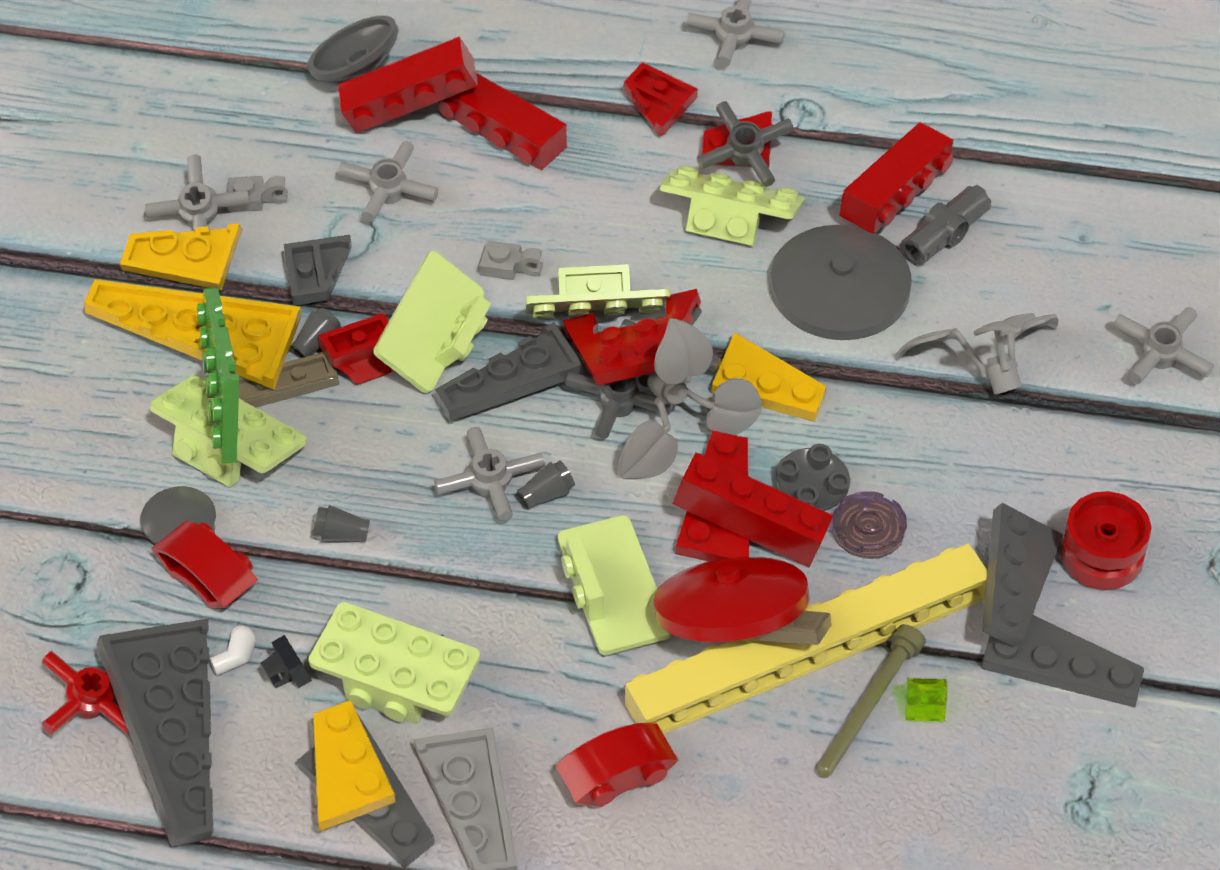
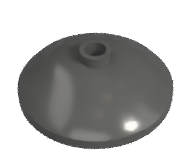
M380 15L359 20L342 28L327 38L312 53L307 64L310 74L315 79L334 82L348 81L375 70L394 46L399 32L398 25L392 17Z

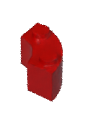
M184 521L151 548L170 576L189 586L208 608H225L258 581L251 571L253 565L250 559L240 551L236 553L205 522L197 524L191 521Z
M636 723L596 736L570 752L555 766L576 804L603 807L627 790L640 786H653L661 782L667 776V771L679 760L657 723Z

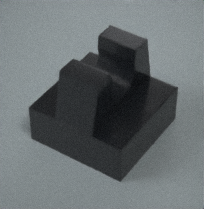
M285 634L271 642L276 651L260 664L275 689L293 680L298 688L312 681Z

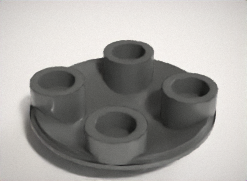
M819 443L811 448L798 449L788 454L778 463L776 473L779 491L821 510L838 505L846 497L851 482L845 464L836 455L832 454L831 449L827 445Z
M177 486L164 489L147 501L141 513L143 532L156 544L184 521H191L197 524L205 522L215 532V506L208 495L196 488Z

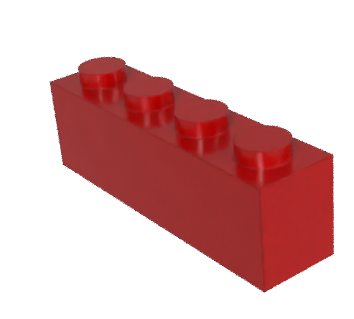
M459 36L338 84L341 114L357 134L477 87L478 84L474 58Z
M476 73L477 87L438 101V111L445 117L452 118L467 127L471 132L483 136L493 142L498 148L507 150L519 157L524 163L531 164L541 171L567 148L566 123Z
M919 122L843 190L839 216L871 234H875L883 225H889L898 211L903 207L907 208L922 189L927 190L937 175L941 172L945 173L950 168L953 162L951 151L954 139Z
M695 452L681 480L672 503L679 508L807 567H810L834 516Z

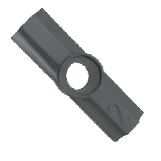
M977 184L973 187L968 186L946 205L942 202L935 204L927 213L923 224L902 240L901 249L905 253L907 260L914 265L918 263L924 264L947 244L951 247L958 245L967 234L969 226L990 209L991 200L986 190Z

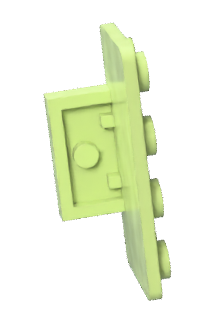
M679 166L678 169H673L660 183L659 189L663 192L691 198L686 231L751 246L756 242L761 213L785 219H794L805 203V197L798 195V191L791 188L768 189L764 188L763 184L758 181L736 182L731 180V176L722 173H713L711 176L698 173V169L690 166Z
M429 252L374 347L375 356L421 392H431L435 388L445 367L457 359L463 361L470 354L474 347V344L471 342L474 335H477L487 323L488 319L485 317V314L491 303L483 297V288L438 252Z
M629 264L558 268L559 295L526 297L525 313H533V319L553 318L554 312H568L569 317H578L589 314L590 310H603L604 315L625 314L626 308H639V313L643 314L660 312V307L666 306V299L670 298V289L630 291Z
M196 375L190 376L153 399L150 403L151 412L175 425L172 455L228 487L239 481L241 463L257 472L265 473L306 445V436L239 399L237 463L222 464L220 449H213L212 426H217V423H210L209 401H212L213 398L206 397L205 378Z
M621 515L559 532L558 543L563 554L561 559L564 573L567 578H572L574 583L573 595L578 609L583 608L598 651L602 655H610L671 638L672 634L665 631L656 620L653 599L657 587L629 517Z
M347 602L337 605L309 656V664L313 669L343 680L345 697L347 700H351L352 704L362 709L372 708L385 713L392 720L398 722L408 721L416 725L423 714V708L444 716L451 715L480 661V652L475 647Z

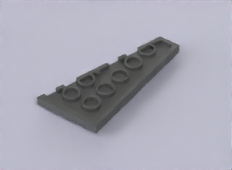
M209 618L100 635L96 643L171 847L207 840L213 833L212 788L210 787L212 753L209 752L211 706L207 667L209 662V647H207Z

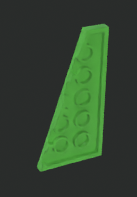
M218 288L203 289V303L197 304V324L204 325V327H200V348L206 349L202 355L203 372L209 373V376H206V397L213 398L212 401H209L210 423H217V426H212L213 449H220L222 464L237 463L239 376L236 374V363L233 360L228 329L225 327V316L222 314Z

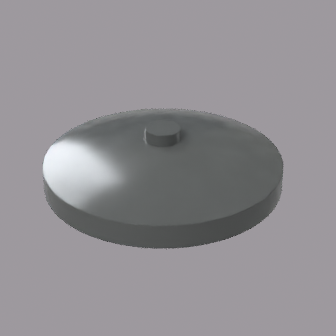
M827 225L806 230L784 244L772 264L770 289L773 301L780 313L797 328L821 338L855 340L880 333L901 317L909 302L912 278L909 265L903 254L883 236L877 233L871 234L860 227L850 225Z

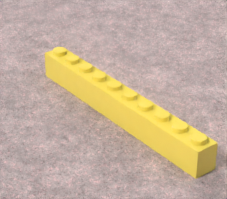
M969 543L958 548H948L941 552L939 556L924 562H914L900 572L890 576H880L868 585L856 590L848 589L834 599L808 606L805 611L827 612L831 616L832 626L819 645L745 639L726 642L719 646L712 645L695 656L685 660H675L663 669L651 674L638 675L631 682L626 683L625 706L635 723H657L663 734L891 640L898 627L902 624H907L917 629L984 601L988 570Z

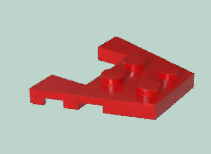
M697 289L671 294L670 298L666 299V317L655 320L646 318L634 325L621 328L612 326L602 330L600 333H598V322L594 313L563 320L567 335L572 339L577 352L582 356L584 364L598 386L655 373V355L665 335L669 319H678L691 324L693 320L691 312L693 308H699L701 298Z

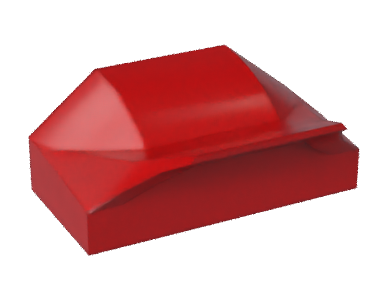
M384 313L318 335V345L333 367L342 370L356 385L392 372V368L374 354V347L389 322Z

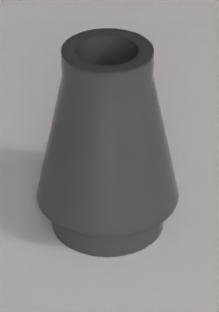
M319 308L316 312L312 311L297 338L291 344V351L298 358L312 355L320 349L318 335L340 328L339 320L324 308Z
M559 460L554 464L549 462L530 481L519 488L517 492L525 506L530 509L537 504L569 494V489L575 486V482L565 464Z
M328 505V508L319 506L313 536L322 537V541L366 542L370 520L363 519L332 505Z

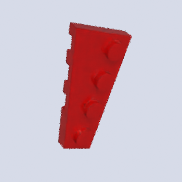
M712 430L704 456L748 476V438ZM687 511L676 543L675 554L703 561L731 557H749V540Z

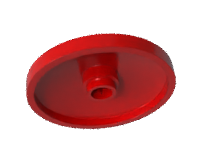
M731 557L704 562L671 576L657 589L653 602L656 620L668 633L693 641L730 642L758 637L788 625L805 611L809 604L810 596L806 575L798 567L790 563L766 557Z

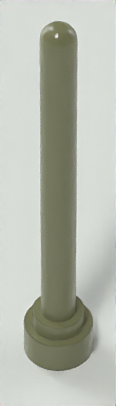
M902 624L892 636L891 654L817 766V773L820 777L827 778L831 776L904 661L917 656L925 645L926 639L924 635L915 627Z

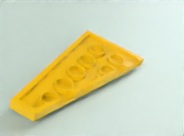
M94 279L84 301L85 313L203 361L202 355L206 349L200 348V327H204V325L197 324V304L203 303L202 293ZM220 296L222 314L225 316V327L228 329L233 360L236 363V374L274 390L301 319V308L299 306Z

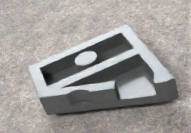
M343 235L283 244L293 305L329 300L351 251V236Z

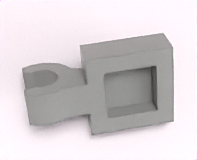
M262 176L228 178L227 193L249 190L251 200L250 204L227 207L228 212L263 210V203L281 204L287 202L288 190L285 189V177L273 176L265 183Z
M487 240L479 264L480 275L514 280L516 272L525 273L530 276H540L543 268V263L539 262L542 250L528 248L522 252L521 245Z

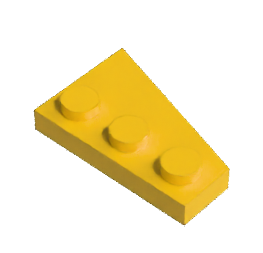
M240 223L227 224V228L209 229V226L195 227V231L174 233L173 230L132 233L128 238L120 266L122 271L222 290L242 228Z
M735 332L713 380L711 394H714L718 386L728 379L742 378L752 383L757 389L763 404L762 408L812 422L816 421L826 396L825 385Z
M351 700L314 713L319 831L395 803L394 791Z

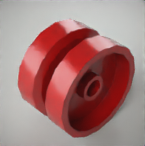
M1104 491L1093 492L1080 498L1071 507L1060 552L1064 567L1074 579L1092 588L1101 590L1119 589L1132 583L1141 573L1152 530L1149 515L1138 502L1124 494Z

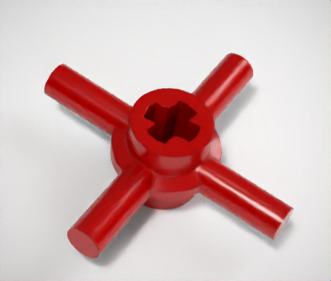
M53 651L48 652L44 656L42 664L67 684V702L42 722V726L47 733H55L76 714L87 719L96 718L103 714L127 735H130L120 707L113 702L114 691L106 670L102 671L98 668L87 667L77 672Z

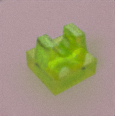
M907 678L905 719L910 721L945 722L947 679Z

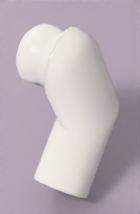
M239 625L233 628L227 651L209 658L210 665L216 676L249 662L256 642L255 633L250 627Z

